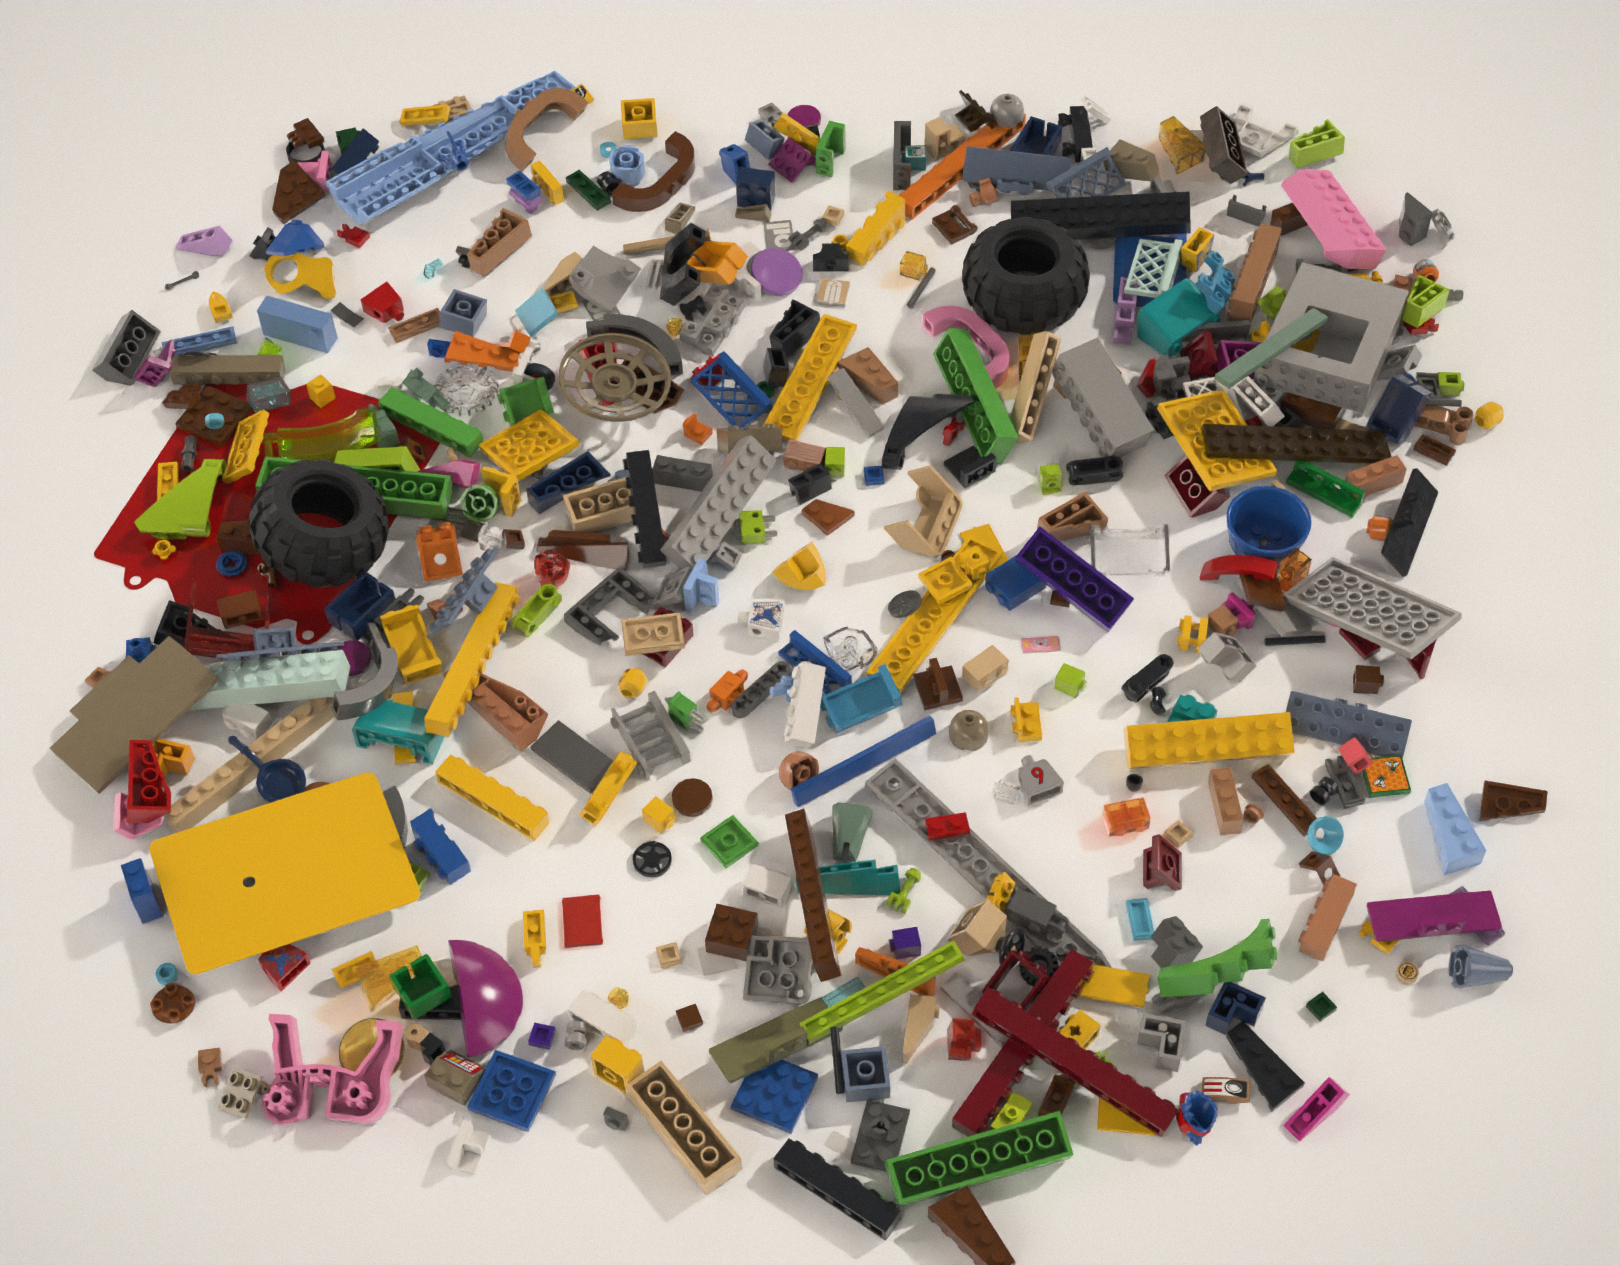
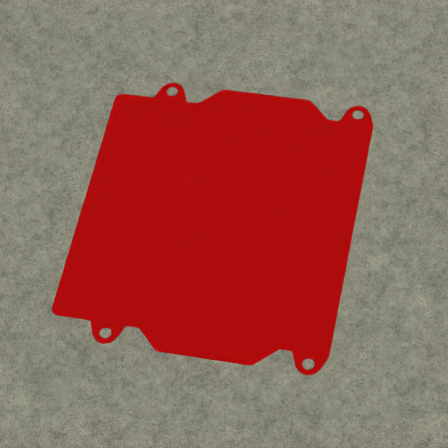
M206 384L204 388L208 385L253 404L254 410L249 416L263 409L269 413L268 424L265 427L263 440L259 447V454L254 464L255 469L251 474H247L229 484L222 480L223 476L217 477L208 515L211 528L209 537L187 536L184 540L158 539L152 537L150 533L140 532L134 522L157 501L158 463L178 462V483H180L192 474L193 471L199 469L204 459H224L227 464L236 434L235 432L223 447L196 437L197 457L194 460L193 471L187 473L181 470L183 460L181 454L185 447V438L194 435L176 428L94 551V556L99 560L125 567L123 581L128 589H140L153 579L160 578L168 582L175 602L221 617L217 603L218 599L256 590L263 620L244 625L258 629L284 619H290L297 622V640L301 644H313L327 634L332 627L327 621L324 608L356 579H350L348 583L340 586L331 587L324 585L316 588L308 587V584L291 582L285 579L282 573L278 572L277 587L269 588L268 579L262 576L257 569L260 563H265L262 556L246 554L244 555L247 558L248 566H246L245 572L239 573V576L233 575L231 578L226 575L222 576L217 570L216 562L225 552H221L216 537L222 522L249 520L252 501L257 492L256 483L265 456L295 460L307 459L309 461L324 459L331 460L334 463L337 451L378 448L376 443L378 438L370 426L366 408H369L368 405L372 404L373 406L376 405L380 411L378 403L380 399L333 386L336 399L320 408L310 399L306 384L290 390L279 387V384ZM389 418L396 428L400 443L408 437L424 446L425 461L422 462L414 457L413 459L420 470L425 469L440 443ZM414 447L415 452L420 455L418 448ZM316 513L297 514V516H302L303 521L317 527L336 528L344 526L337 520ZM387 514L389 529L397 517L396 514ZM160 540H167L170 545H174L176 551L171 553L166 560H162L160 556L154 555L152 552L155 544ZM229 559V566L234 568L235 563ZM134 576L141 578V582L137 585L130 583V579ZM310 630L314 633V636L309 640L302 637L305 631Z

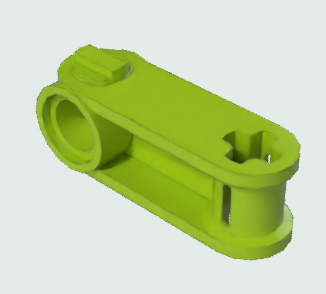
M552 584L542 585L513 617L511 627L523 631L525 636H531L562 602V595L558 593L557 588Z

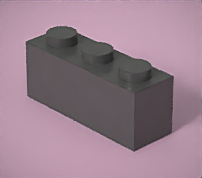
M661 455L656 456L652 468L655 484L700 492L703 491L713 477L712 464Z

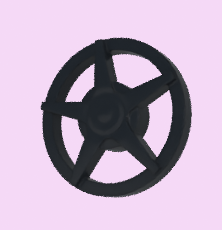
M656 841L646 842L634 851L633 866L639 874L645 877H658L670 868L672 855L666 845ZM652 846L651 851L646 853L640 852L642 849ZM655 846L664 849L666 853L659 854L655 851ZM637 855L644 858V863L640 868L636 864ZM669 857L667 865L661 870L659 866L661 859ZM649 867L656 868L658 872L649 873L643 870Z

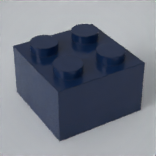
M740 167L736 179L737 206L748 207L767 204L771 211L776 197L775 171Z

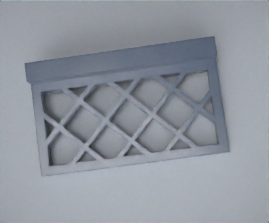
M1107 146L1046 183V186L1052 190L1056 198H1070L1071 189L1079 191V197H1082L1083 193L1091 196H1108L1126 185L1110 157L1109 153L1111 152ZM1105 160L1110 166L1109 172L1100 169L1102 162ZM1088 170L1096 171L1095 180L1086 178ZM1099 173L1108 175L1106 183L1098 181ZM1111 176L1118 179L1120 183L1118 186L1109 185ZM1075 178L1082 180L1081 188L1072 186ZM1085 181L1094 183L1092 192L1084 190ZM1097 185L1105 187L1103 195L1095 193ZM1061 186L1068 188L1067 197L1061 196L1057 189Z

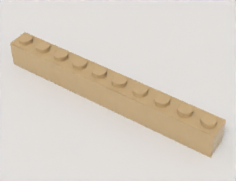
M333 697L308 699L248 745L249 749L264 764L283 758L335 717L331 708ZM239 752L171 805V813L164 815L167 825L175 833L193 828L256 779L259 768L244 754Z

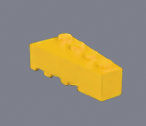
M889 190L884 195L886 199L882 203L878 202L875 206L876 211L873 216L868 215L865 219L863 229L859 227L846 244V254H849V259L862 266L871 261L874 255L879 250H882L889 240L893 239L898 230L905 226V199Z

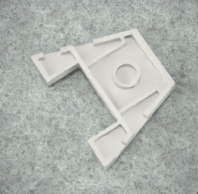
M1241 103L1238 104L1235 121L1243 151L1261 158L1299 133L1300 127L1285 122L1279 132H1275L1248 121L1253 114V108Z

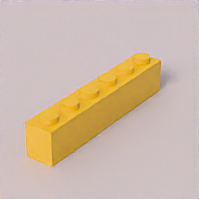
M450 754L435 771L438 783L533 841L550 824L548 812L543 807L535 806L525 796L517 795L513 789L508 786H502L495 778L484 775L479 768L469 766L460 757L456 758Z

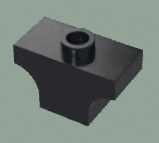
M267 227L262 236L258 235L253 242L255 247L249 255L251 258H261L268 261L272 255L266 254V250L276 238L273 233L274 230Z
M822 243L821 251L813 254V272L849 271V254L843 253L840 250V243Z

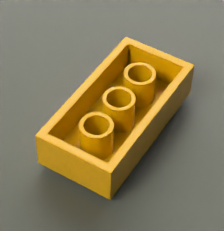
M540 160L532 163L530 169L532 181L540 187L543 194L554 205L563 202V188L559 181Z

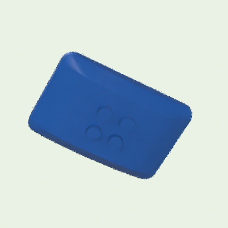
M1187 234L1117 237L1114 255L1113 302L1118 304L1121 277L1128 278L1140 239L1174 243L1175 239L1182 240L1183 246L1187 242ZM1142 246L1144 251L1152 249L1149 246ZM1161 249L1160 251L1164 254L1170 251V249ZM1156 253L1149 255L1152 259L1158 257ZM1144 257L1138 261L1143 264L1147 262V259ZM1181 259L1173 286L1186 279V267L1181 264ZM1161 260L1156 264L1160 267L1166 263ZM1150 265L1145 269L1149 272L1155 268ZM1140 270L1134 274L1139 277L1144 273ZM1159 273L1152 275L1154 279L1162 277ZM1148 278L1142 280L1144 285L1151 282ZM1155 285L1148 288L1150 291H1158ZM1137 295L1136 307H1144L1155 298Z

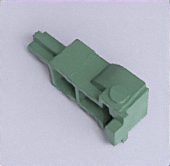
M417 367L414 371L411 369L402 384L429 405L437 406L443 411L449 410L451 403L444 398L445 395L422 378L424 373Z
M369 404V408H366L370 426L378 438L376 440L377 447H395L400 442L393 423L389 420L383 409L379 411L376 405Z

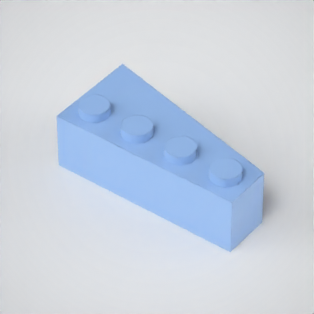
M1448 783L1429 788L1424 804L1434 832V841L1437 843L1439 860H1441L1443 866V875L1445 876L1481 864L1487 850Z

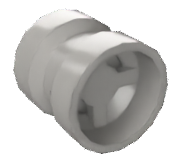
M581 1021L569 1022L566 1029L568 1036L565 1038V1047L571 1050L585 1049L587 1044L585 1036L588 1034L589 1026Z

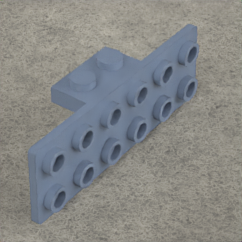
M967 146L962 180L979 183V180L990 178L991 184L997 185V189L1003 193L1016 191L1020 195H1028V193L1033 192V189L1052 191L1047 188L1046 183L1069 170L1071 158ZM1061 186L1057 190L1065 193L1067 188Z
M498 547L493 548L491 551L487 549L480 558L477 556L470 563L471 568L462 575V582H459L454 587V594L450 595L445 601L447 605L437 613V620L429 625L428 629L430 631L426 635L428 639L450 626L464 604L476 615L483 611L498 587L484 574L499 551Z
M294 627L254 630L255 651L217 654L216 658H223V662L239 661L241 656L243 660L261 658V654L262 658L280 656V652L282 656L300 654V650L301 654L319 652V648L320 652L338 650V646H343L344 641L296 646Z
M1296 691L1290 692L1286 712H1290L1292 733L1344 745L1347 741L1356 737L1366 751L1385 756L1402 755L1403 759L1411 728V719L1367 709L1368 705L1356 703L1355 706L1349 705L1347 700L1336 698L1333 701Z

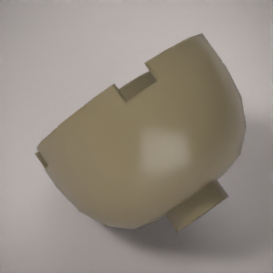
M963 710L952 718L949 726V739L955 747L960 750L965 748L975 751L987 743L989 727L987 720L982 714L974 710Z

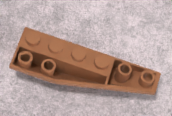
M446 671L443 674L444 678L446 677L448 671ZM482 673L479 677L478 686L474 687L471 700L467 701L485 721L520 751H523L537 740L548 717V713L525 693Z

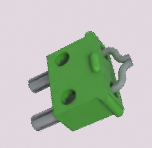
M680 691L673 697L664 698V701L668 704V714L672 721L686 731L692 727L699 733H702L704 727L697 723L696 720L702 723L705 717L697 712V704L684 696Z

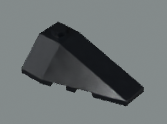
M171 600L168 601L155 634L154 644L160 645L170 636L189 653L216 657L217 654L236 652L239 644L237 640L221 629H216L210 625L209 621L204 617L200 618L193 613L194 610L190 607Z

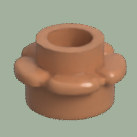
M1248 804L1245 807L1244 818L1249 823L1255 824L1263 819L1264 813L1260 806Z

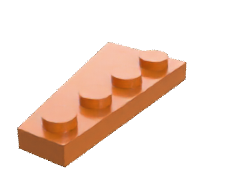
M455 331L444 362L450 363L455 361L461 365H467L468 363L477 364L478 367L482 368L491 366L497 370L513 372L514 367L519 365L518 358L520 353Z

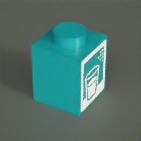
M906 145L905 153H901V163H911V170H926V145Z

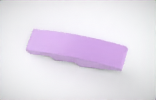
M1121 277L1113 343L1131 345L1137 295L1124 293L1128 278ZM1138 283L1131 285L1130 288H1138Z

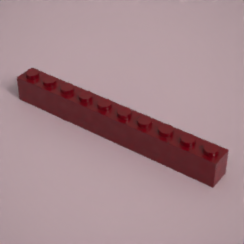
M1071 949L1027 1013H1033L1040 1017L1041 1022L1058 1028L1060 1024L1059 1019L1062 1015L1066 1016L1072 1006L1070 1004L1074 998L1078 999L1081 995L1083 984L1085 982L1089 983L1094 975V962ZM1008 1039L952 1118V1127L967 1137L986 1132L988 1121L990 1118L994 1119L1000 1111L999 1105L1003 1100L1007 1101L1012 1094L1011 1088L1015 1083H1020L1024 1076L1023 1071L1027 1066L1030 1067L1034 1063L1036 1057Z
M987 987L974 1007L972 1016L1159 1137L1163 1136L1177 1114L1178 1109L1175 1108L1171 1101L1161 1099L1151 1088L1139 1085L1132 1076L1122 1074L1112 1063H1105L1099 1059L1095 1052L1083 1049L1073 1038H1066L1060 1034L1056 1027L1048 1026L1041 1022L1040 1017L1033 1013H1027L1017 1002H1010L1004 998L1000 991Z

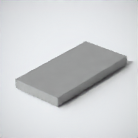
M1238 577V579L1236 580V584H1237V585L1241 588V590L1244 592V589H1243V586H1242V583H1241V578ZM1286 603L1284 611L1256 606L1281 637L1310 632L1312 629V625L1300 611Z

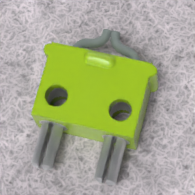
M742 510L738 519L730 527L731 531H734L737 536L741 537V544L743 546L746 544L764 543L765 537H777L778 535L777 530L765 531L764 522H775L776 518L775 515H762V510ZM737 522H739L740 534L734 528Z

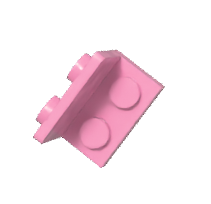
M322 151L318 162L297 163L323 191H329L326 185V181L331 178L332 171L329 151Z
M121 792L115 795V832L133 840L162 825V817L150 823H127V795Z

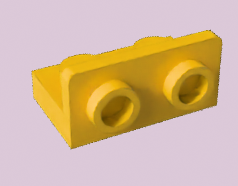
M1014 697V705H1010L1011 717H1015V722H1012L1013 734H1017V741L1042 740L1038 702L1019 703V697Z

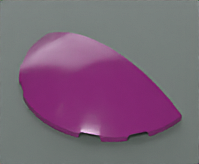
M448 940L454 980L457 983L462 1013L461 1023L467 1058L474 1057L493 1050L495 1045L502 1040H506L512 1034L522 1012V988L514 969L497 952L472 941Z

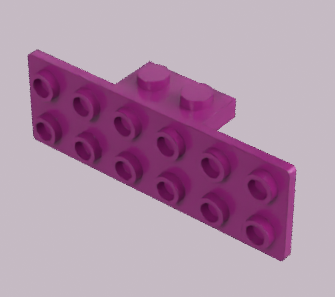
M1491 890L1373 901L1366 904L1376 942L1501 930L1502 928Z

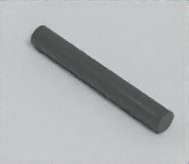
M929 268L907 302L906 306L908 308H913L935 274V268Z

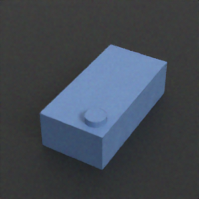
M266 295L257 309L262 332L265 336L329 353L338 338L331 313Z

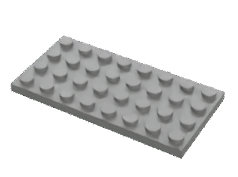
M1334 557L1330 558L1283 594L1286 603L1409 659L1414 658L1462 619V613Z

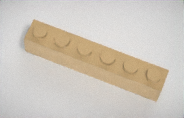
M1049 331L1033 335L1011 412L1010 420L1019 437L1017 440L1019 444L1033 441L1061 343V338Z

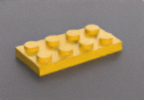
M264 409L239 422L222 478L225 483L229 484L247 474H251L255 469L256 457L259 454L263 433L268 424L269 413Z

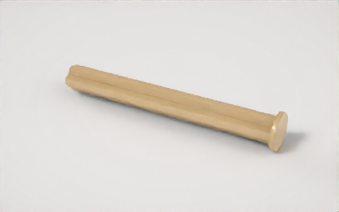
M709 228L705 231L704 240H711ZM674 236L623 244V252L627 255L663 249L666 243Z

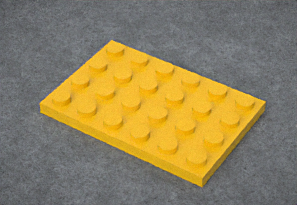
M1224 389L1158 404L1157 410L1209 491L1276 476L1277 469L1271 460L1207 457L1201 431L1203 424L1247 425Z

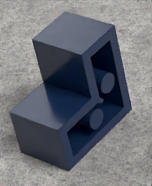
M1224 982L1208 1013L1205 1026L1226 1035L1234 1018L1240 1021L1243 1020L1245 1023L1255 1027L1264 1008L1266 997L1233 982Z

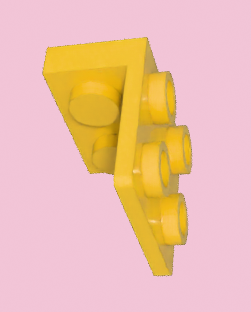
M483 467L481 471L484 484L491 486L497 491L499 497L502 498V507L504 508L505 515L512 517L522 501L517 477L512 474L499 472L493 468Z

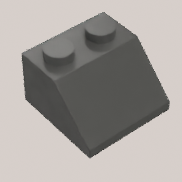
M1406 192L1400 212L1399 237L1408 245L1413 246L1427 237L1433 212L1409 192Z

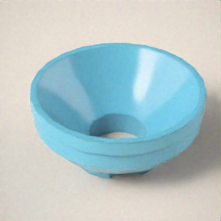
M1328 816L1319 817L1310 825L1308 842L1314 851L1325 855L1333 854L1343 843L1344 830L1337 819ZM1319 828H1322L1324 831V836L1321 840L1316 838V831Z

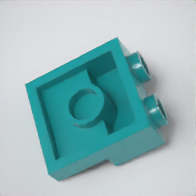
M1180 694L1167 722L1212 719L1217 717L1218 710L1209 702L1202 704L1196 701V698L1192 695L1187 694L1183 696Z

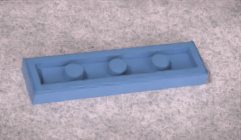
M234 327L173 339V347L175 348L173 356H180L184 352H201L237 344ZM170 340L161 342L162 349H164V347Z

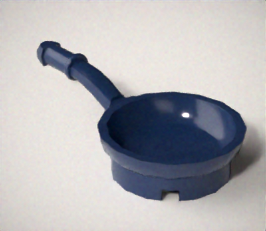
M236 736L228 737L229 744L233 745L259 768L256 785L259 794L264 800L271 803L304 792L306 776L299 764L292 760L281 758L264 764Z

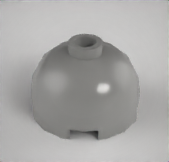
M1014 94L998 95L992 101L990 114L994 121L998 123V126L1014 127L1015 123L1023 121V102Z

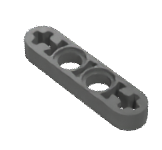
M779 661L751 684L732 702L731 710L733 716L740 719L745 718L771 695L769 693L770 687H774L775 683H780L782 676H791L790 665L785 661ZM771 680L774 684L766 687L763 685V682ZM755 692L760 696L757 699H751L749 695Z

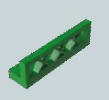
M1295 461L1293 471L1286 478V484L1351 518L1354 517L1362 506L1365 491L1307 461ZM1299 467H1304L1307 470V472L1300 469ZM1350 492L1358 495V498L1352 496Z

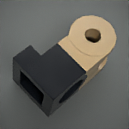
M411 1024L405 1029L404 1034L408 1045L413 1049H419L424 1061L430 1066L436 1057L446 1051L443 1041L421 1025Z

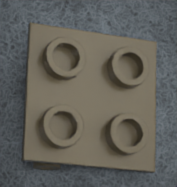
M233 1067L218 1109L247 1119L256 1094H266L269 1091V1086L266 1082L262 1081L263 1076Z

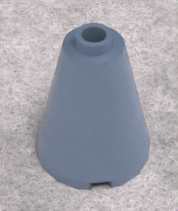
M1456 945V951L1451 952L1449 957L1448 973L1449 976H1453L1454 982H1451V984L1455 988L1463 989L1507 981L1513 974V966L1508 959L1465 945Z

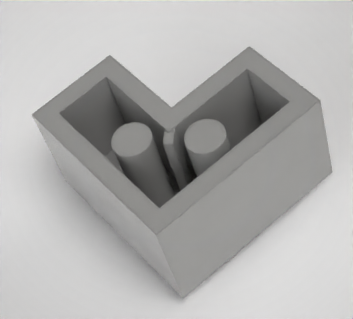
M1213 632L1198 648L1202 653V659L1208 664L1220 666L1224 671L1223 675L1229 681L1241 682L1257 667L1238 640L1233 636Z
M1142 1013L1137 1044L1159 1048L1156 1068L1178 1072L1186 1021Z

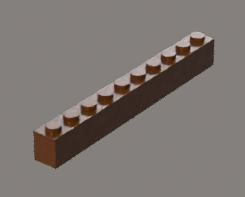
M803 808L784 815L813 966L820 982L840 977L842 974L812 826Z

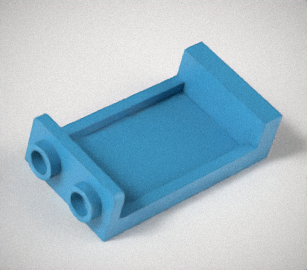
M886 664L878 666L879 672L826 695L822 691L820 709L822 712L826 711L828 715L825 717L829 728H834L836 734L903 705L902 697Z

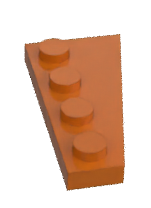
M859 947L855 953V964L882 977H886L908 965L905 962ZM936 977L911 989V991L919 995L934 997Z

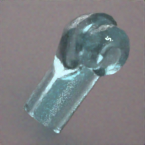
M436 258L424 266L423 275L425 278L432 279L434 277L435 269L443 265L440 258Z

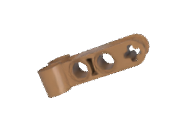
M1425 405L1415 426L1448 435V439L1452 444L1461 445L1465 442L1471 426L1473 411L1469 407L1464 406L1454 411L1439 406Z

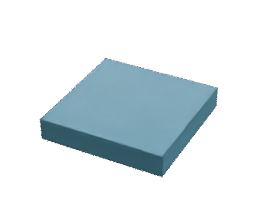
M543 288L515 309L525 330L531 337L559 315Z

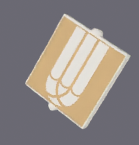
M821 278L816 303L845 307L850 281L838 280L837 278Z

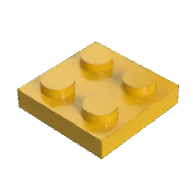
M952 557L918 573V579L939 605L973 587V583Z

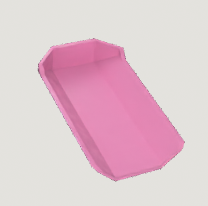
M1299 170L1282 182L1281 187L1323 245L1325 258L1346 269H1376L1386 248L1331 171Z

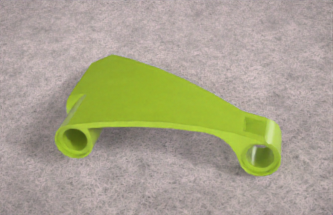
M204 459L199 469L169 490L134 522L140 532L150 533L152 537L158 539L184 540L187 536L209 537L211 528L208 515L217 477L224 474L226 468L225 460Z

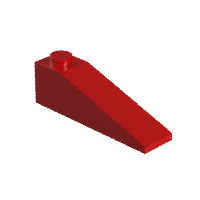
M129 740L127 823H150L171 813V791L166 784L164 773L159 766L151 740Z

